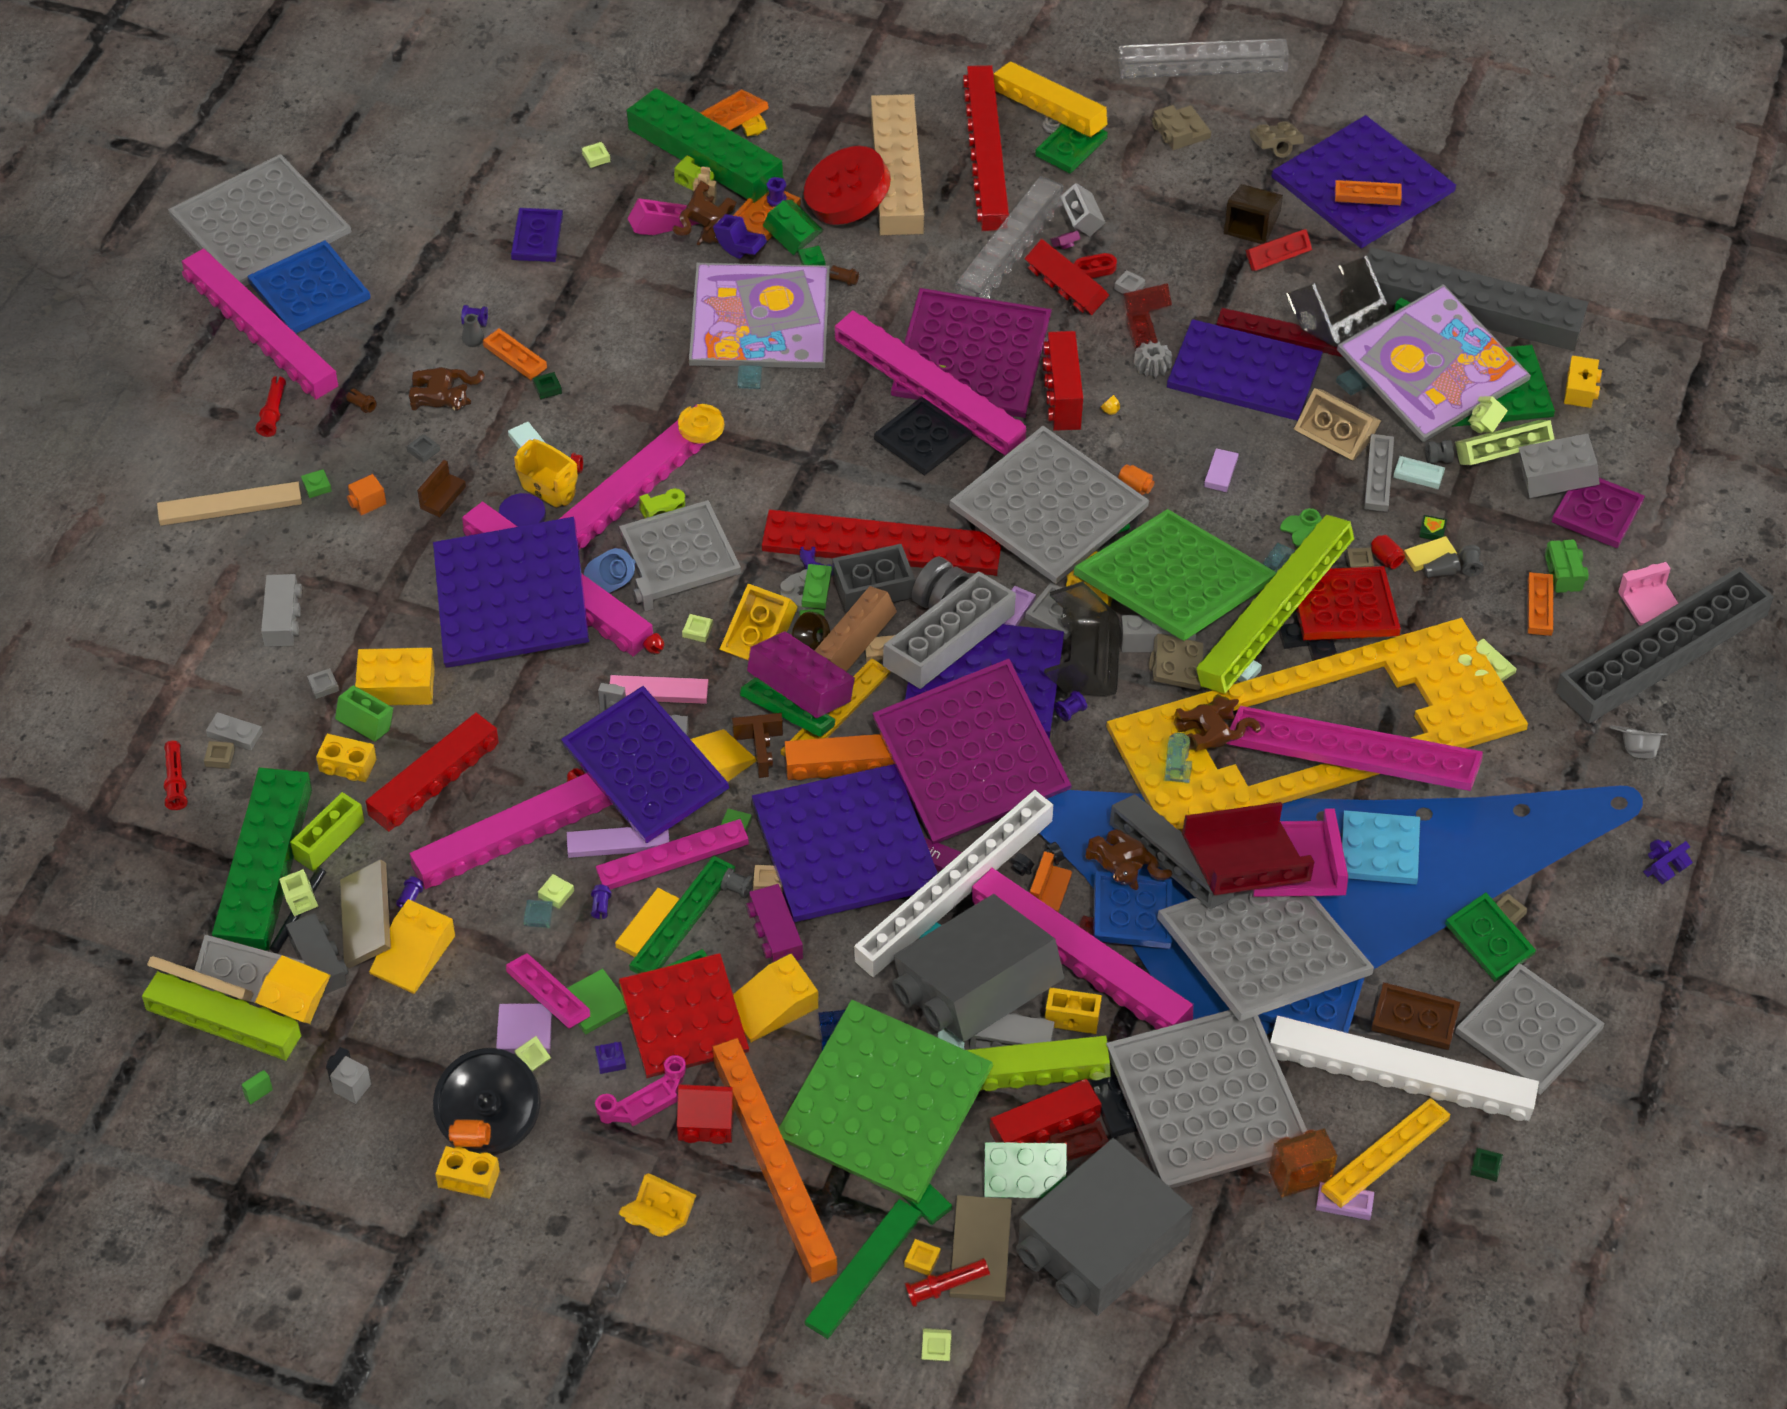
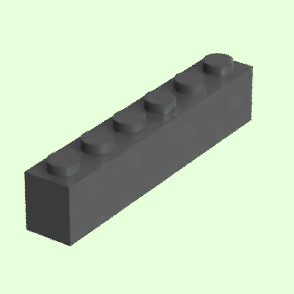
M1136 794L1112 805L1110 825L1141 841L1146 849L1156 857L1159 867L1163 870L1170 869L1172 871L1171 877L1211 910L1234 897V893L1213 895L1182 832L1176 829Z

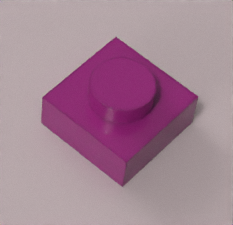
M1072 231L1051 238L1053 247L1061 246L1062 249L1074 246V241L1079 240L1080 235L1078 231Z

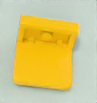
M648 1173L644 1175L636 1200L621 1207L619 1215L632 1225H642L648 1228L649 1232L659 1237L667 1236L686 1225L696 1195Z

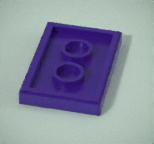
M519 208L511 259L556 262L563 210Z

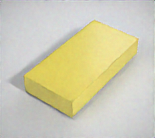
M1445 536L1405 549L1403 554L1412 570L1416 572L1424 569V564L1430 563L1448 552L1450 554L1456 553V555L1457 552Z

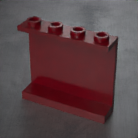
M1281 802L1185 815L1182 835L1213 895L1311 881L1314 860L1311 855L1299 856L1280 822L1283 806Z

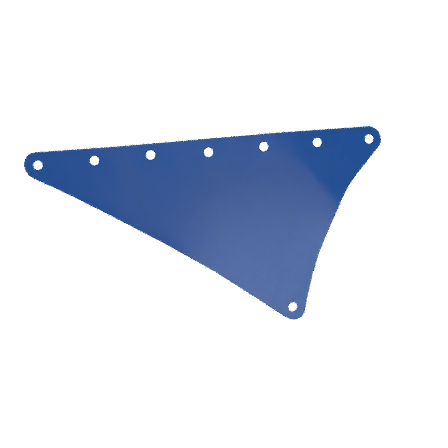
M1608 786L1471 798L1391 800L1299 798L1282 804L1280 821H1317V813L1324 811V809H1335L1342 842L1344 810L1417 817L1416 811L1424 807L1432 811L1433 815L1430 820H1420L1417 885L1348 879L1346 895L1314 896L1358 949L1364 954L1371 955L1370 963L1376 969L1445 928V922L1449 917L1485 892L1493 899L1576 849L1633 819L1643 807V798L1635 788L1629 786ZM1079 790L1064 791L1047 798L1053 804V820L1039 834L1050 844L1055 841L1061 848L1063 855L1094 889L1096 871H1109L1105 870L1097 860L1085 858L1089 839L1100 836L1106 841L1108 832L1115 829L1110 825L1112 805L1134 794L1145 801L1142 794ZM1615 797H1623L1627 800L1628 804L1624 809L1619 810L1611 806V800ZM1518 804H1525L1529 807L1530 813L1527 816L1519 817L1514 814L1513 808ZM1143 864L1142 868L1138 870V876L1151 877L1147 864ZM1169 878L1172 879V906L1196 898L1175 879ZM1173 937L1170 949L1132 945L1152 977L1193 1004V1020L1230 1010ZM1260 1020L1266 1035L1274 1030L1275 1024Z

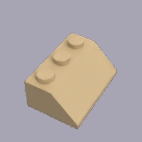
M1314 388L1294 430L1354 461L1370 443L1371 434H1375L1381 420L1324 390Z

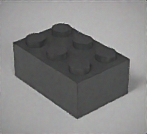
M902 544L832 558V577L845 612L850 610L869 586L887 591L892 602L912 598L915 578Z

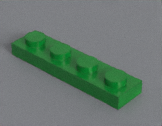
M756 677L741 687L740 696L774 714L782 713L783 718L810 731L814 735L821 737L835 725V718L827 714L815 718Z

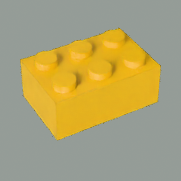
M432 648L358 649L355 686L388 705L433 704L435 664Z

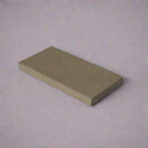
M381 859L340 879L343 955L345 965L348 968H352L391 948L386 863Z
M957 1195L951 1271L985 1258L990 1275L950 1289V1298L1005 1302L1012 1199Z

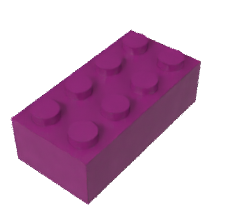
M786 631L750 648L747 671L815 718H819L851 702L855 677Z

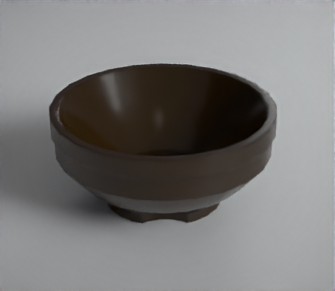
M805 612L795 622L792 636L815 651L831 631L823 615L816 612ZM821 628L823 638L819 642L817 640V632Z

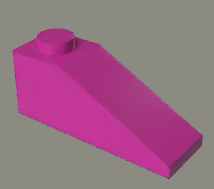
M638 198L627 219L635 233L640 235H657L673 231L674 225L683 228L679 217L687 205ZM689 219L691 225L699 224Z

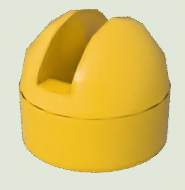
M1112 395L1100 408L1106 414L1114 415L1119 411L1120 403Z

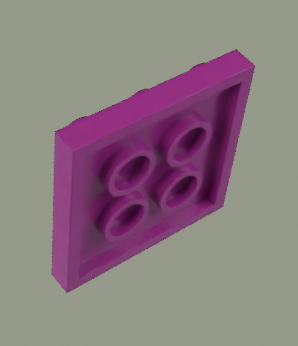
M1599 478V485L1567 491L1553 515L1552 523L1618 549L1642 506L1645 496Z

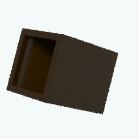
M1241 184L1227 202L1224 234L1259 244L1266 243L1281 212L1283 195Z

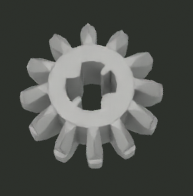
M1150 340L1148 344L1141 343V346L1136 348L1134 367L1137 368L1138 374L1145 373L1146 378L1152 375L1156 379L1158 375L1164 376L1166 371H1169L1171 368L1172 354L1167 345L1161 346L1160 341L1155 344Z

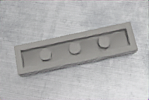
M1371 434L1364 509L1388 512L1394 436Z

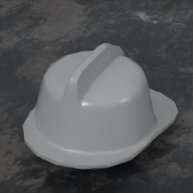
M1609 726L1611 729L1623 732L1626 750L1633 757L1654 758L1659 749L1661 736L1667 735V733H1649L1622 726Z

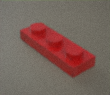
M1302 229L1245 251L1251 270L1256 271L1311 251L1312 246L1307 230Z

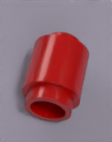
M1379 535L1371 542L1372 554L1386 567L1396 569L1405 560L1403 549L1388 535Z

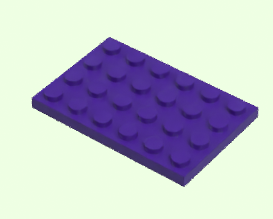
M1192 319L1168 378L1167 388L1298 421L1321 362L1323 352Z
M644 686L638 688L561 739L563 746L646 844L729 789V784Z

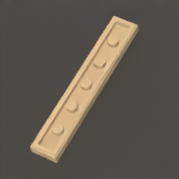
M299 482L159 502L157 507L159 523L162 526L300 505L302 501Z

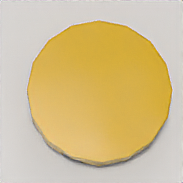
M697 404V407H687L680 413L678 418L679 433L690 442L699 444L709 443L716 440L723 433L724 417H722L720 410L712 405Z

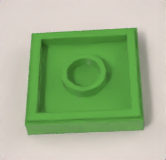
M604 969L567 988L590 1009V1017L578 1023L585 1035L627 1012L621 992Z

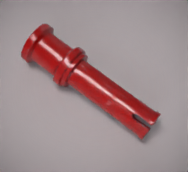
M277 376L272 378L266 404L259 412L260 421L257 422L255 429L259 435L264 437L274 436L277 430L276 422L280 419L278 409L286 385V380L279 376L278 383H276Z
M168 741L164 746L167 778L163 786L167 793L165 806L170 810H181L187 806L188 802L184 794L186 781L182 778L181 745L178 741Z
M982 1258V1260L936 1277L934 1274H929L927 1279L913 1284L908 1282L905 1283L912 1306L915 1307L918 1302L932 1297L937 1299L941 1296V1292L981 1277L989 1276L990 1272L985 1258Z

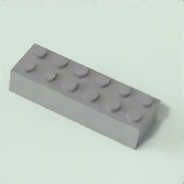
M978 571L886 642L883 649V666L921 689L1015 614L1016 593Z

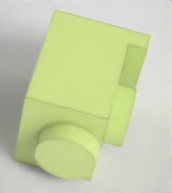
M1480 396L1478 398L1480 404L1473 409L1472 416L1468 422L1471 423V428L1478 433H1493L1508 410L1493 396Z
M304 869L279 879L286 901L294 916L318 907Z

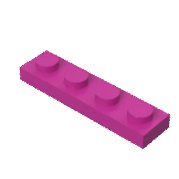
M528 953L506 964L507 973L568 1028L590 1017V1009Z

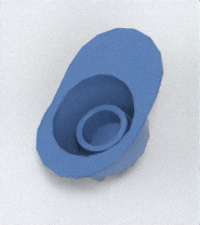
M614 548L591 560L584 570V575L605 591L611 593L626 585L632 579L636 561L623 549Z

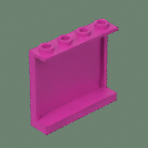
M1324 809L1323 821H1280L1299 856H1312L1314 867L1311 881L1252 890L1253 897L1346 895L1348 872L1335 809Z

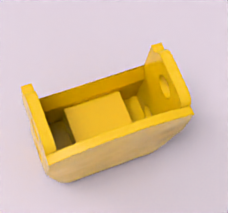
M537 439L528 440L514 457L515 469L523 489L553 507L567 506L575 495L578 476L577 463L547 443Z

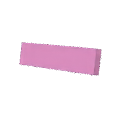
M610 676V684L625 687L626 696L644 686L657 702L707 704L708 679Z

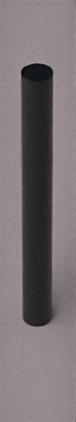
M317 867L309 880L313 893L326 874L323 868ZM292 911L290 912L269 947L272 952L279 953L288 938L286 924L298 920L301 914L294 916Z

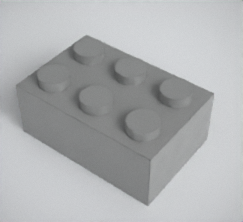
M1588 433L1518 447L1520 466L1529 498L1599 485L1598 463Z

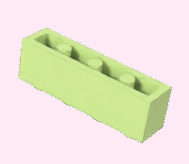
M1537 420L1457 441L1455 444L1459 464L1473 465L1518 453V447L1555 439L1551 420Z

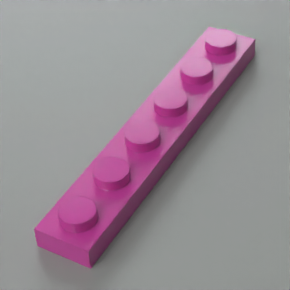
M741 819L598 865L596 866V871L601 884L608 886L609 890L748 845L749 839Z

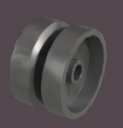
M940 556L935 557L926 564L918 575L912 589V599L924 608L929 607L930 609L968 580L970 574L958 567L953 568L951 562Z

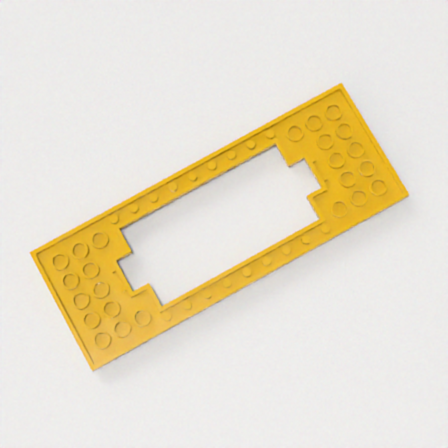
M1458 618L1233 684L1225 694L1212 690L1107 721L1106 728L1145 802L1176 829L1183 832L1185 815L1276 802L1283 804L1379 775V773L1324 763L1248 786L1236 764L1217 769L1206 749L1196 751L1187 747L1185 736L1190 733L1200 734L1196 728L1185 732H1178L1174 725L1176 709L1181 708L1184 711H1189L1198 705L1209 704L1217 694L1230 700L1238 699L1239 703L1233 710L1235 711L1240 706L1249 707L1385 667L1397 688L1415 683L1428 704V707L1415 710L1414 715L1424 734L1411 738L1468 748L1527 730L1528 722L1486 655L1477 652L1476 646L1478 643L1464 620ZM1463 654L1470 655L1472 657L1471 665L1464 666L1459 663V656ZM1478 670H1486L1488 672L1485 675L1475 676Z

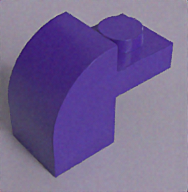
M725 214L713 226L717 240L723 249L739 259L745 253L755 255L767 242L764 234L747 231L743 217Z

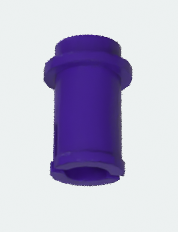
M412 876L405 880V887L396 905L402 908L408 899L415 901L418 893L423 891V882Z
M596 885L591 891V896L593 897L591 916L593 918L600 919V913H602V919L608 916V900L611 898L612 893L606 885Z

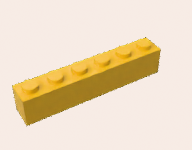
M1011 61L993 74L996 92L1089 137H1092L1107 125V108Z

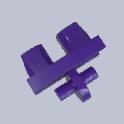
M1659 839L1650 843L1651 852L1648 853V856L1652 860L1657 858L1658 861L1644 870V874L1647 878L1653 874L1661 884H1664L1676 875L1668 865L1669 862H1672L1678 872H1681L1693 863L1686 853V850L1690 848L1689 844L1685 841L1669 852L1671 847L1669 841L1662 842Z

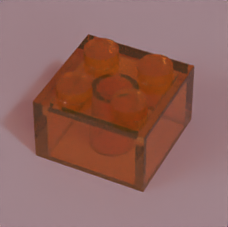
M1325 1128L1316 1131L1308 1130L1300 1136L1293 1138L1285 1137L1274 1143L1269 1172L1281 1198L1319 1187L1320 1182L1326 1183L1333 1177L1337 1153Z

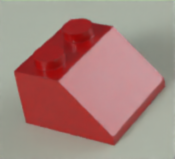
M678 1085V1141H685L687 1143H695L697 1141L712 1142L714 1144L732 1143L734 1123L733 1087Z

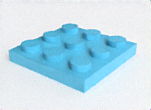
M1344 810L1342 847L1348 879L1417 885L1420 817Z

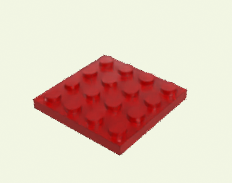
M1385 566L1330 568L1296 608L1303 640L1400 636L1401 628Z
M720 953L619 979L620 989L646 1079L665 1074V1060L673 1055L682 1057L685 1060L686 1068L713 1062V1046L738 1038L744 1053L749 1052L747 1039Z

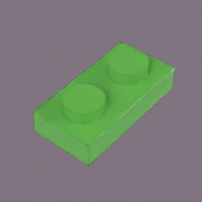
M808 564L802 607L826 609L832 566Z

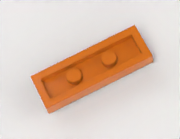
M1335 181V202L1401 205V184Z
M500 328L483 340V346L530 380L547 369V362Z
M1529 572L1527 634L1552 636L1553 574Z

